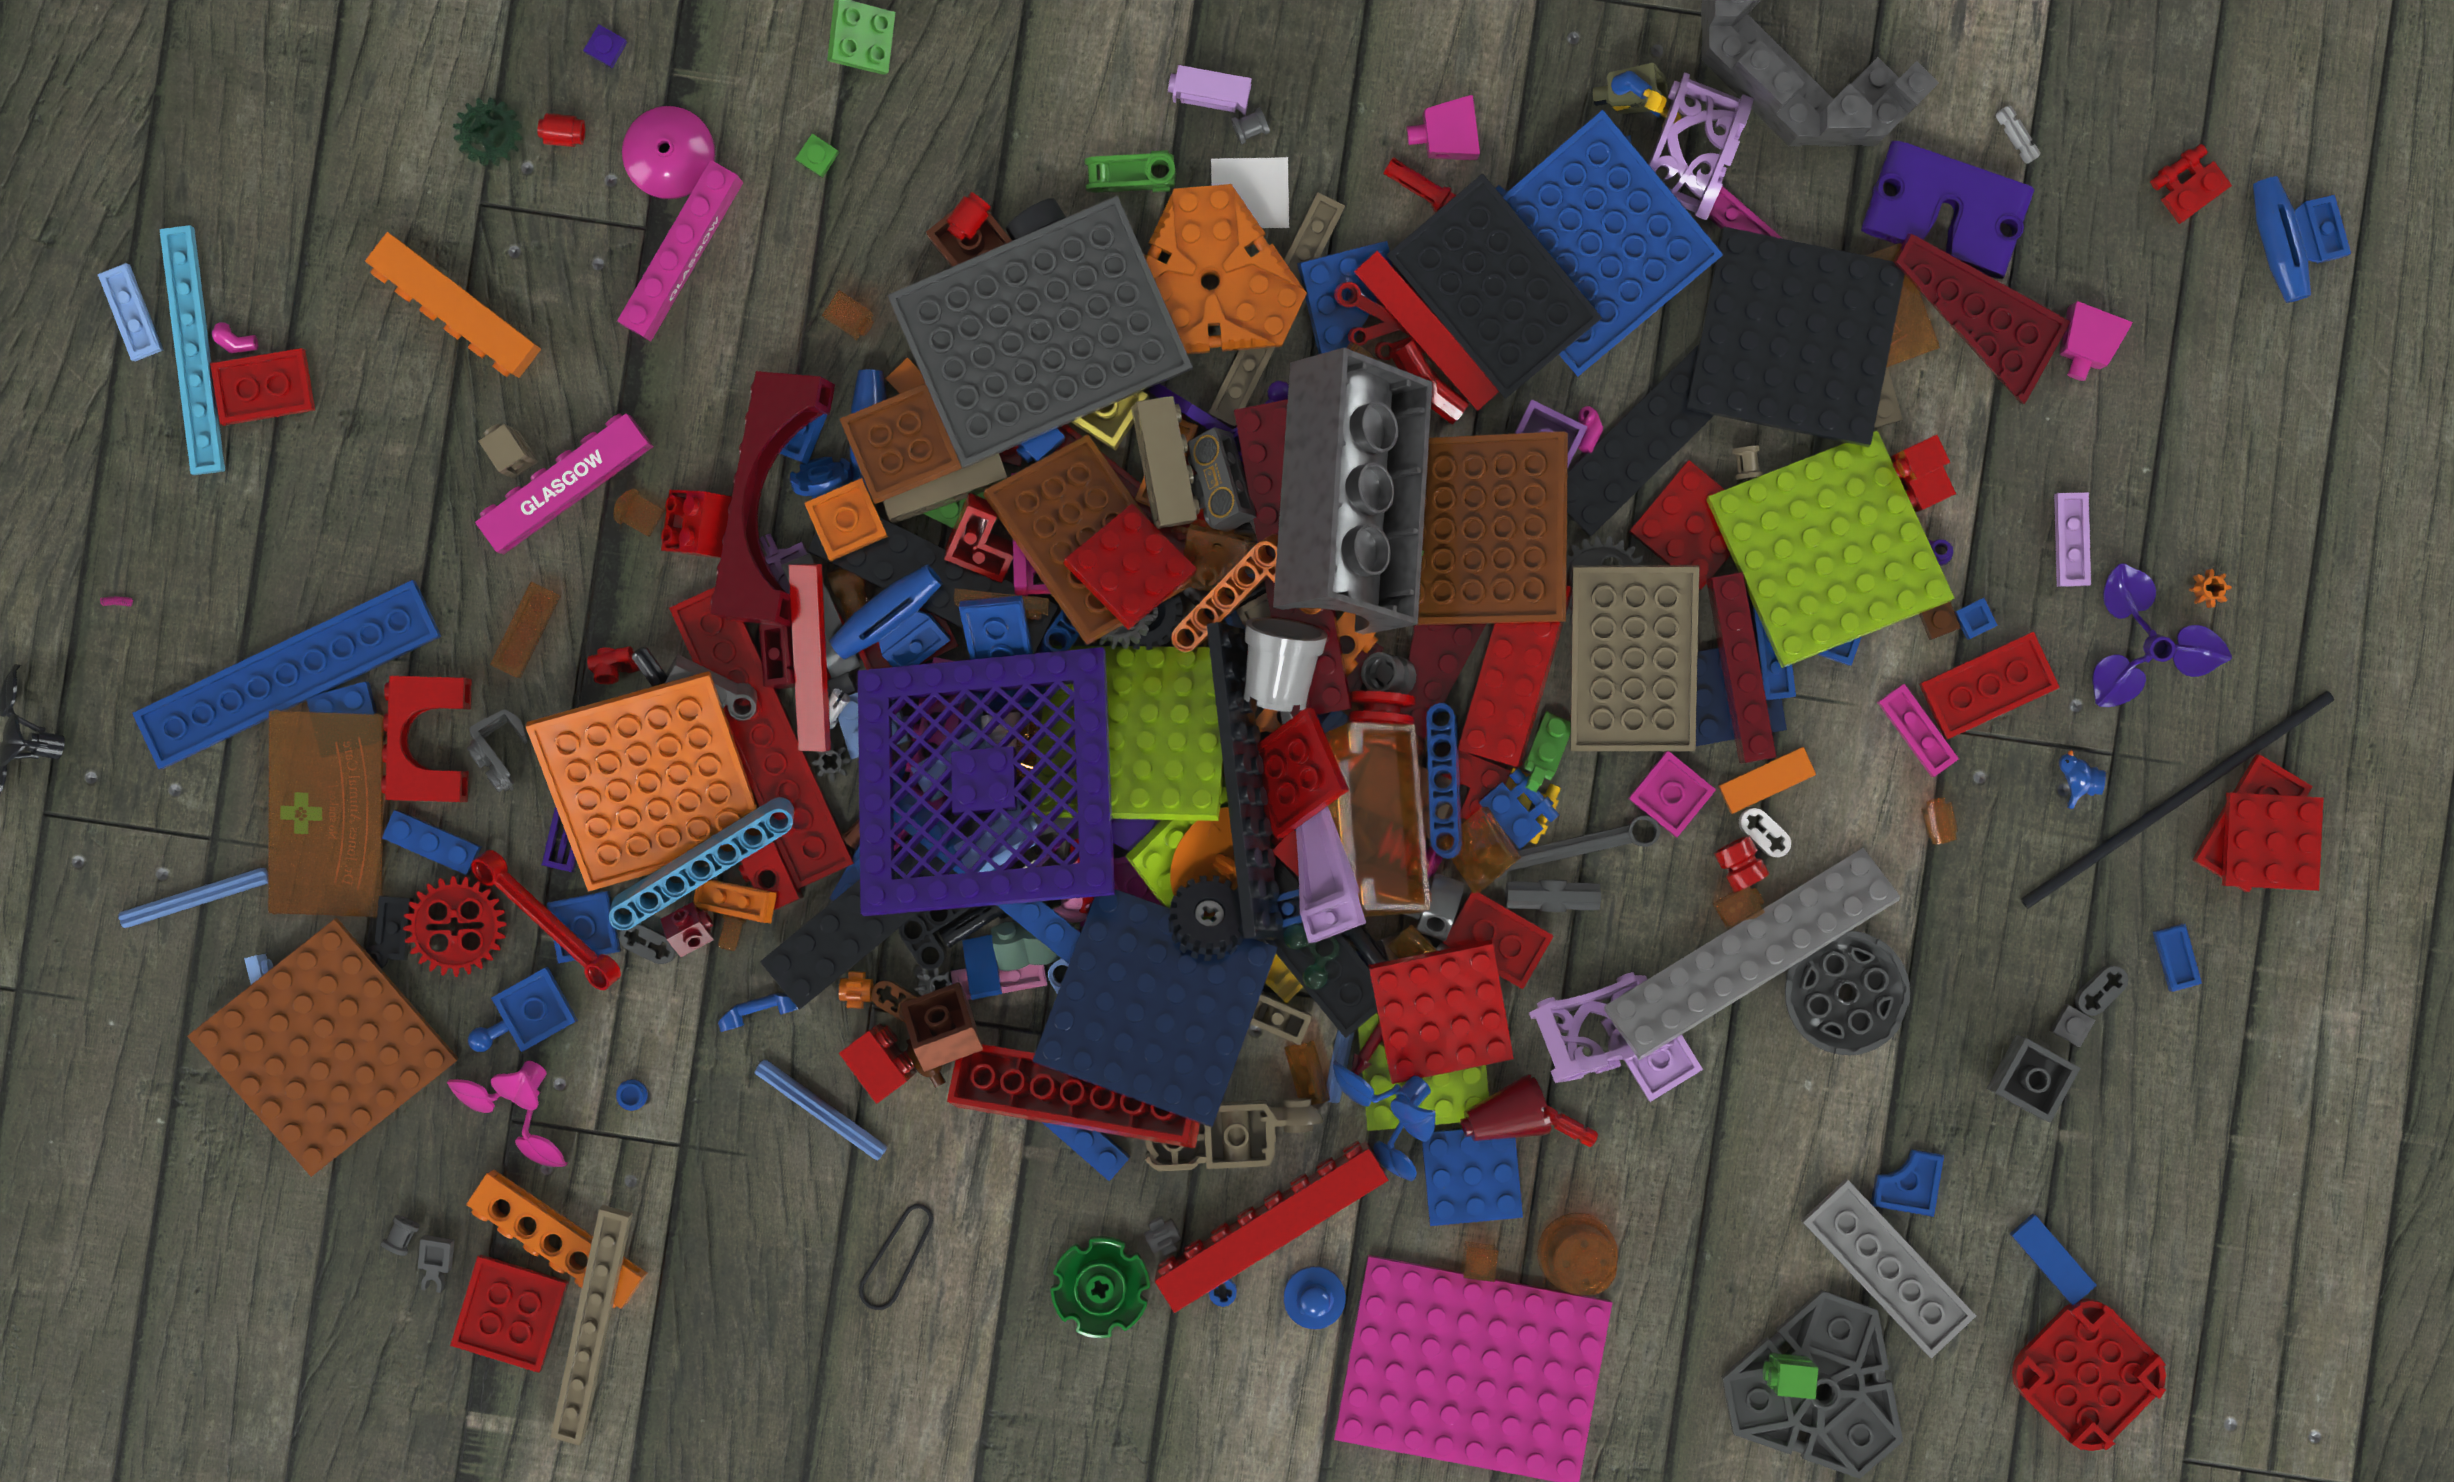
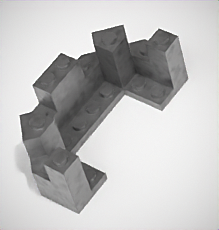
M1702 0V61L1739 98H1741L1742 94L1754 98L1751 109L1788 146H1876L1939 84L1918 61L1899 78L1877 57L1851 84L1849 83L1833 99L1748 15L1761 0Z

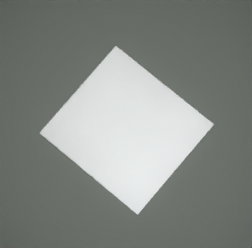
M1288 157L1211 159L1212 186L1232 184L1262 228H1289Z

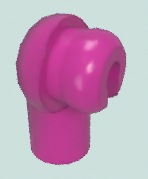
M225 322L215 324L214 330H212L213 340L229 353L258 350L259 345L256 335L237 337L231 332L229 324Z
M1585 406L1579 411L1578 419L1579 423L1587 426V429L1578 449L1587 454L1592 453L1603 432V426L1596 410L1590 406Z

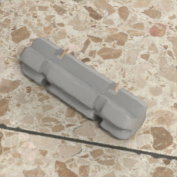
M2009 105L1998 111L1996 118L2000 125H2005V133L2015 149L2021 151L2019 155L2024 163L2027 164L2040 156V151L2035 144H2031V136L2021 120H2016L2015 116L2017 114L2012 106Z

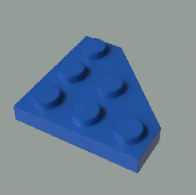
M1387 241L1297 263L1302 286L1307 292L1305 299L1318 354L1351 347L1352 344L1348 339L1349 331L1354 327L1362 328L1369 314L1356 306L1343 307L1339 305L1334 297L1335 289L1343 282L1355 283L1359 286L1362 296L1376 303L1378 300L1354 271L1377 250L1393 267L1392 261L1387 257V254L1390 252ZM1348 288L1342 291V298L1344 300L1350 298L1351 292ZM1357 331L1354 334V340L1357 337L1359 331Z

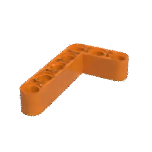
M1269 535L1257 543L1178 624L1171 636L1175 648L1183 652L1193 650L1208 638L1207 624L1223 623L1267 576L1275 583L1278 535ZM1266 545L1271 546L1275 550V558L1267 554ZM1246 566L1253 569L1255 579L1250 578L1246 574ZM1225 587L1233 591L1234 600L1226 595ZM1205 608L1213 612L1214 620L1206 616ZM1323 608L1299 609L1306 614H1316ZM1185 629H1189L1193 633L1194 641L1186 636Z

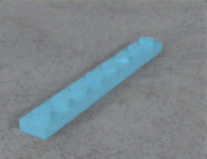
M191 225L159 229L190 474L201 475L224 472L225 464L210 366L212 362L195 229Z

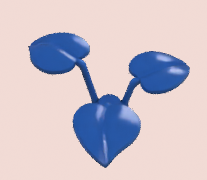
M1335 1060L1333 1062V1069L1337 1083L1346 1096L1354 1102L1368 1107L1371 1101L1377 1103L1389 1096L1396 1095L1390 1107L1400 1122L1387 1145L1381 1141H1377L1374 1144V1153L1381 1165L1389 1172L1408 1181H1413L1417 1176L1416 1168L1404 1153L1395 1149L1394 1143L1403 1127L1410 1135L1423 1142L1428 1141L1433 1135L1435 1129V1110L1418 1107L1431 1093L1429 1085L1422 1078L1413 1075L1402 1087L1396 1084L1392 1089L1380 1095H1375L1373 1088L1364 1079Z

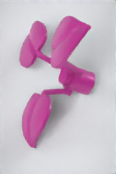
M526 1061L518 1072L494 1075L491 1079V1085L496 1091L494 1094H488L483 1086L472 1081L461 1079L447 1081L455 1096L463 1104L475 1111L482 1113L492 1112L495 1108L492 1101L497 1100L500 1096L526 1109L527 1113L522 1129L523 1137H517L515 1140L519 1150L527 1158L538 1164L549 1167L567 1166L568 1162H565L562 1153L551 1141L529 1133L533 1110L539 1105L537 1097L540 1092L537 1089L547 1075L546 1070L541 1065L533 1061Z

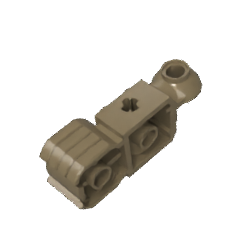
M1309 1098L1283 1100V1107H1270L1266 1100L1226 1101L1221 1103L1213 1128L1200 1123L1195 1148L1146 1140V1147L1149 1152L1146 1153L1145 1160L1157 1171L1192 1170L1199 1163H1206V1169L1270 1166L1275 1156V1127L1284 1126V1132L1287 1133L1313 1131V1125L1323 1123L1324 1120L1320 1112L1311 1105V1099Z

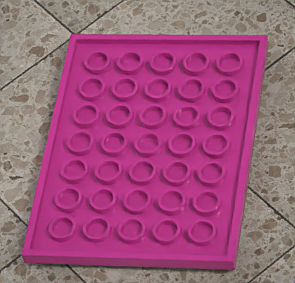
M1368 1255L1334 1440L1553 1482H1579L1612 1301Z

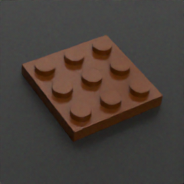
M926 383L840 418L874 504L962 469Z

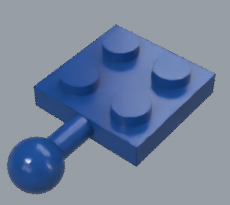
M545 967L492 997L491 999L503 1020L488 1029L479 1027L472 1030L468 1036V1044L474 1051L484 1052L492 1046L495 1038L510 1031L520 1051L523 1052L577 1022L578 1019L550 969Z

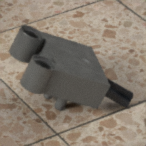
M641 647L632 654V659L652 687L710 671L722 708L727 705L730 715L737 720H747L755 714L757 692L749 684L735 683L678 654L667 673L664 672L647 647ZM746 698L750 701V704L741 706L735 700Z

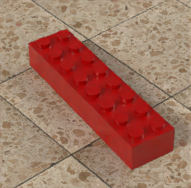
M982 1044L983 1050L955 1060L947 1102L957 1108L1189 1148L1196 1147L1200 1123L1034 1063L1032 1060L1035 1053Z
M1359 1141L1353 1142L1342 1150L1344 1155L1338 1159L1333 1160L1330 1157L1316 1166L1317 1172L1308 1177L1306 1173L1298 1176L1290 1182L1291 1187L1283 1193L1280 1190L1272 1192L1263 1199L1265 1203L1257 1209H1254L1253 1206L1248 1207L1237 1215L1238 1219L1233 1224L1228 1226L1225 1222L1211 1231L1212 1235L1207 1240L1202 1242L1200 1239H1197L1184 1248V1254L1178 1258L1171 1255L1161 1261L1155 1274V1283L1173 1312L1176 1313L1389 1181L1386 1172L1366 1141L1362 1144Z

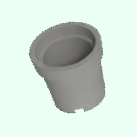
M1261 617L1247 620L1245 642L1248 644L1244 699L1249 702L1250 697L1257 700L1256 706L1270 710L1288 712L1293 710L1294 705H1300V710H1304L1318 656L1323 654L1327 633L1313 625L1288 619Z

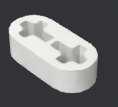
M1750 808L1742 812L1739 817L1740 829L1746 836L1750 835L1752 841L1765 854L1771 857H1782L1789 852L1791 848L1790 837L1764 811ZM1749 815L1753 817L1760 816L1758 823L1764 828L1762 832L1754 827L1748 829L1749 820L1747 817ZM1768 833L1774 838L1782 837L1783 840L1780 844L1783 848L1781 850H1770L1769 847L1772 843L1766 837Z

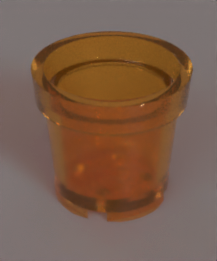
M1569 1213L1556 1218L1545 1228L1539 1239L1537 1257L1542 1273L1557 1288L1576 1295H1595L1606 1290L1615 1279L1618 1249L1611 1230L1600 1219L1586 1213ZM1587 1241V1247H1581V1242ZM1602 1259H1606L1604 1266L1600 1264ZM1565 1260L1570 1262L1568 1267H1563L1562 1265Z

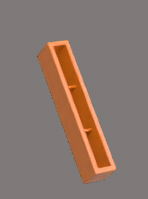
M387 232L366 258L365 262L373 267L370 271L373 276L384 284L390 280L397 286L394 292L409 303L412 299H415L422 305L419 308L420 312L433 321L438 317L445 322L446 325L443 328L457 340L461 336L471 342L468 348L482 359L485 355L495 361L492 367L504 376L508 377L511 373L520 378L541 351L539 346L392 234Z

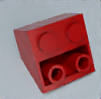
M669 490V496L665 505V524L661 534V551L721 558L722 538L726 532L728 506L732 497L706 491Z

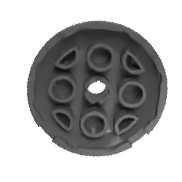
M1849 931L1789 968L1785 982V1003L1793 1025L1811 1044L1824 1051L1838 1055H1859L1882 1046L1899 1030L1907 1006L1910 1003V983L1902 961L1886 943L1866 933ZM1843 984H1849L1852 988V995L1849 999L1842 1001L1838 996L1839 989Z

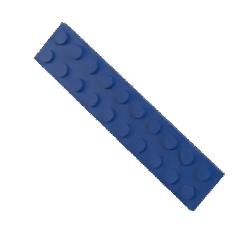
M411 580L132 714L158 769H164L293 708L313 696L333 689L442 636L416 581Z

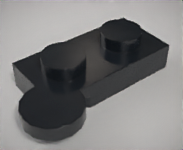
M379 896L375 934L376 945L368 947L365 951L380 968L385 967L389 959L408 960L409 943H405V940L410 937V931L403 930V927L411 925V920L405 918L404 914L412 913L409 902H413V898Z

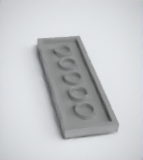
M1848 1179L1843 1180L1801 1220L1931 1359L1976 1317L1969 1307Z

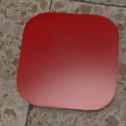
M2083 1298L2075 1305L2070 1303L2066 1305L2020 1351L2014 1360L2012 1369L2014 1385L2019 1393L2067 1441L2080 1450H2107L2115 1445L2113 1440L2155 1397L2160 1399L2166 1391L2164 1388L2166 1380L2164 1366L2166 1364L2160 1355L2156 1354L2113 1309L2098 1300Z

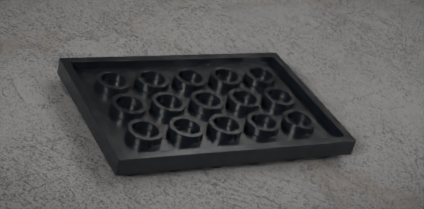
M1483 173L1387 254V257L1505 399L1602 319L1600 314Z

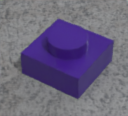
M598 24L583 51L606 66L613 68L628 42Z

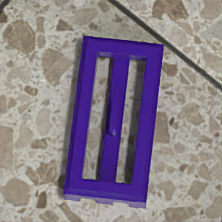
M555 806L541 865L574 872L576 858L572 848H570L567 864H563L569 841L565 829H563L556 862L551 861L561 821Z

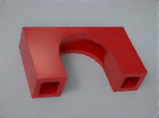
M389 676V682H386L384 688L385 700L388 701V713H385L383 719V728L387 732V744H384L382 750V759L386 763V775L382 777L381 790L385 794V800L468 802L469 771L432 770L422 766L411 754L408 735L413 722L426 711L432 709L471 710L472 679Z

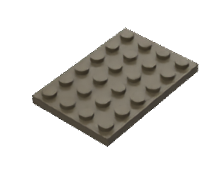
M1572 565L1570 751H1695L1699 608L1698 565Z

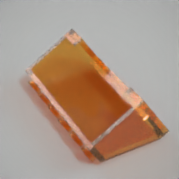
M1349 722L1326 732V738L1349 788L1348 792L1328 805V808L1361 892L1358 894L1364 917L1414 914L1430 911L1431 892L1428 886L1427 874L1429 863L1425 851L1426 831L1423 827V799L1420 791L1421 770L1418 766V738L1415 732V725Z

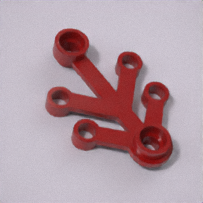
M1343 282L1336 287L1334 297L1339 305L1343 307L1356 306L1383 321L1367 328H1352L1348 334L1351 344L1363 346L1368 340L1399 330L1409 335L1386 308L1362 296L1357 284ZM1346 288L1351 292L1348 300H1344L1341 295L1342 291ZM1357 331L1363 333V339L1360 342L1354 340V334ZM1409 335V337L1394 343L1381 341L1375 346V355L1381 360H1390L1392 358L1390 354L1385 357L1381 355L1380 349L1382 346L1387 345L1390 353L1391 350L1401 343L1413 338ZM1417 344L1421 353H1425L1423 349Z

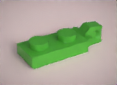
M1547 711L1543 715L1524 763L1525 769L1531 771L1525 788L1537 793L1544 778L1551 780L1556 773L1571 734L1569 721Z

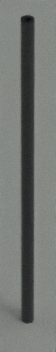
M2325 691L2021 898V902L2029 909L2332 703L2334 697L2329 691Z

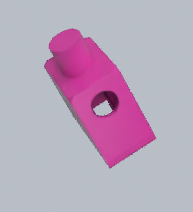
M1473 95L1426 108L1423 112V125L1406 127L1408 145L1426 143L1428 158L1478 160L1480 149Z
M2079 301L2071 304L2066 313V319L2071 322L2061 339L2059 349L2061 356L2073 360L2067 375L2076 380L2085 381L2090 367L2095 369L2106 367L2133 322Z

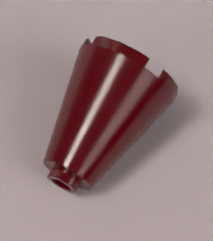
M1531 1074L1522 1076L1464 1111L1465 1118L1460 1119L1465 1136H1471L1473 1141L1543 1136L1551 1132L1550 1116L1543 1117L1544 1108L1547 1107L1545 1098L1535 1077L1531 1078Z

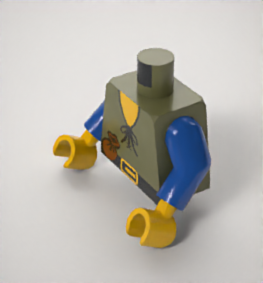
M1655 63L1609 72L1607 74L1608 85L1593 88L1595 106L1610 104L1618 114L1650 111L1658 118L1663 116L1666 119L1669 111V99L1667 98L1668 82ZM1678 112L1673 124L1681 119V115Z

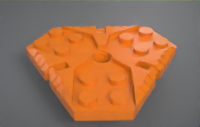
M1232 184L1174 189L1148 242L1150 246L1148 253L1144 255L1187 354L1210 353V348L1222 347V352L1282 347L1307 295V292L1275 246L1268 244L1264 238L1266 233ZM1254 244L1259 252L1250 257L1245 249ZM1161 252L1171 255L1167 264L1158 261ZM1207 275H1214L1219 279V285L1215 289L1208 290L1203 287L1202 279ZM1220 325L1221 335H1208V326Z

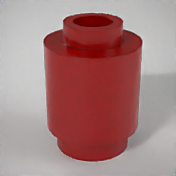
M546 113L544 119H539L538 137L543 138V143L546 145L575 147L576 144L583 145L585 121L577 119V116Z
M970 192L967 197L963 196L946 219V222L950 225L947 230L961 241L965 237L971 240L989 216L987 212L991 208L990 205L973 192Z

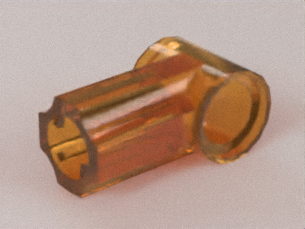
M841 568L827 572L833 592L840 599L848 620L858 609L869 602L865 591V580Z

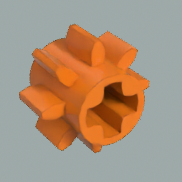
M2207 569L2205 571V578L2200 574L2194 575L2193 578L2196 583L2194 587L2189 588V591L2194 592L2197 597L2194 603L2206 601L2207 608H2213L2216 604L2215 599L2220 603L2226 602L2227 598L2224 596L2226 590L2232 588V586L2226 585L2224 581L2226 574L2214 576V570ZM2206 585L2214 586V592L2207 591Z
M849 971L848 978L840 979L839 1000L847 1001V1008L864 1009V1002H872L873 979H865L866 972Z

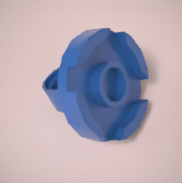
M832 457L816 458L810 460L808 464L802 463L799 465L800 472L794 473L792 471L790 473V483L792 490L796 494L811 496L814 499L849 484L853 476L851 465L844 458H841L840 462H833Z

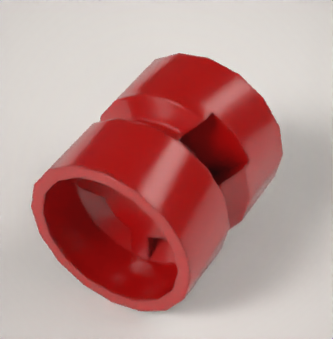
M1750 835L1739 838L1713 853L1721 869L1728 870L1726 879L1733 892L1743 890L1770 874L1763 860L1755 857L1758 850Z

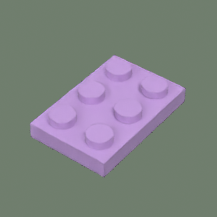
M1606 1017L1600 1022L1610 1037L1616 1026L1610 1018ZM1620 1033L1618 1041L1624 1045L1628 1044ZM1682 1035L1673 1039L1675 1044L1641 1060H1638L1637 1057H1633L1629 1061L1625 1060L1626 1065L1650 1102L1703 1070Z

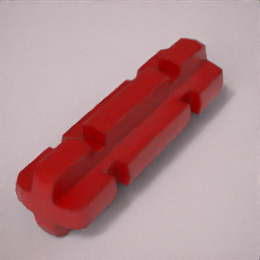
M1550 1106L1544 1108L1543 1117L1550 1116L1551 1125H1554L1555 1129L1575 1140L1580 1139V1142L1588 1147H1592L1598 1138L1596 1131L1589 1127L1584 1128L1583 1124L1563 1113L1558 1114V1111Z

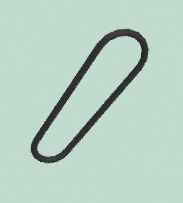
M914 1204L906 1209L862 1278L859 1285V1296L868 1308L884 1310L896 1301L933 1224V1214L927 1206ZM914 1209H923L929 1217L927 1227L893 1297L884 1305L876 1306L869 1303L863 1292L866 1280L908 1214Z

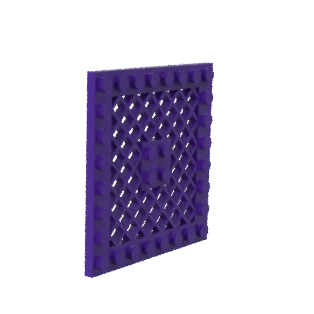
M1103 647L858 671L860 909L863 916L1115 895L1106 651ZM1073 684L1074 692L1066 685ZM1050 686L1043 695L1035 689L1036 687ZM1061 688L1069 695V698L1058 708L1049 700ZM1019 689L1012 698L1004 692L1005 690ZM1030 691L1038 700L1027 711L1018 703ZM988 692L982 700H979L973 694ZM999 694L1007 703L996 714L988 705ZM957 695L951 703L942 697ZM969 697L977 705L965 717L957 708ZM927 698L920 706L911 700ZM938 700L946 708L934 720L926 712ZM908 703L916 711L904 723L896 714ZM1046 705L1055 713L1043 725L1035 716ZM1073 705L1075 722L1066 715ZM1016 708L1024 716L1012 728L1004 719ZM985 711L993 719L981 731L973 722ZM954 714L962 722L952 733H949L942 725ZM923 716L931 725L919 736L911 728ZM1062 718L1071 727L1059 739L1050 730ZM892 720L901 726L893 736ZM1031 721L1039 728V731L1027 741L1019 733ZM1000 724L1008 733L996 744L988 736ZM970 727L978 735L966 747L957 739ZM939 730L947 738L935 750L927 741ZM909 733L916 741L904 753L896 744ZM1047 735L1056 743L1044 755L1035 747ZM1074 735L1076 752L1067 745ZM1015 738L1025 745L1017 755L1016 749L1013 746H1008ZM984 740L990 746L993 747L986 749H977L984 742ZM955 744L962 751L951 752L950 763L943 757V754ZM924 746L932 754L919 766L912 758ZM1063 748L1072 757L1060 769L1051 760ZM892 749L901 756L894 765ZM1032 751L1041 760L1029 772L1020 763ZM940 760L948 768L935 780L927 772ZM909 763L917 771L904 783L896 775ZM1048 765L1057 774L1045 786L1036 777ZM1075 765L1077 783L1067 775ZM1016 768L1025 775L1018 785ZM924 776L932 785L920 797L912 788ZM951 777L952 794L943 787ZM1064 779L1073 788L1063 799H1060L1052 791ZM893 780H895L901 786L899 791L894 796ZM1033 782L1042 790L1029 802L1021 793ZM940 790L948 799L936 811L928 802ZM909 793L917 802L907 813H904L897 805ZM1049 795L1058 804L1045 816L1037 807ZM1076 796L1078 813L1068 806ZM1018 798L1027 807L1014 819L1006 811L1017 810ZM925 807L933 816L921 828L912 819ZM951 808L955 816H960L953 825L943 817ZM893 809L902 816L895 826ZM1065 809L1074 819L1062 830L1053 821ZM1034 812L1043 821L1030 833L1022 824ZM992 813L984 822L975 815ZM1003 815L1011 824L999 836L990 827ZM972 818L980 827L968 839L959 830ZM941 821L949 829L936 841L928 833ZM908 824H911L918 832L905 844L897 836ZM1050 826L1059 835L1047 847L1038 838ZM1077 827L1079 830V844L1070 837V834ZM1019 829L1027 838L1015 850L1006 841ZM988 832L996 841L984 853L975 844ZM957 835L965 843L952 855L944 847ZM925 837L934 846L921 858L913 849ZM894 840L903 847L895 857ZM1066 840L1075 850L1063 861L1054 852ZM1035 843L1044 852L1031 864L1023 857V854ZM1004 846L1012 855L1000 867L991 858ZM972 848L981 857L968 869L960 861ZM941 851L950 860L937 872L929 863ZM911 854L918 863L906 875L898 866ZM1050 857L1059 864L1042 866ZM1078 858L1080 859V863L1073 864ZM1018 860L1028 867L1011 869ZM987 862L996 869V871L979 872ZM956 865L965 872L948 875ZM925 868L934 875L917 877ZM894 871L903 879H894Z

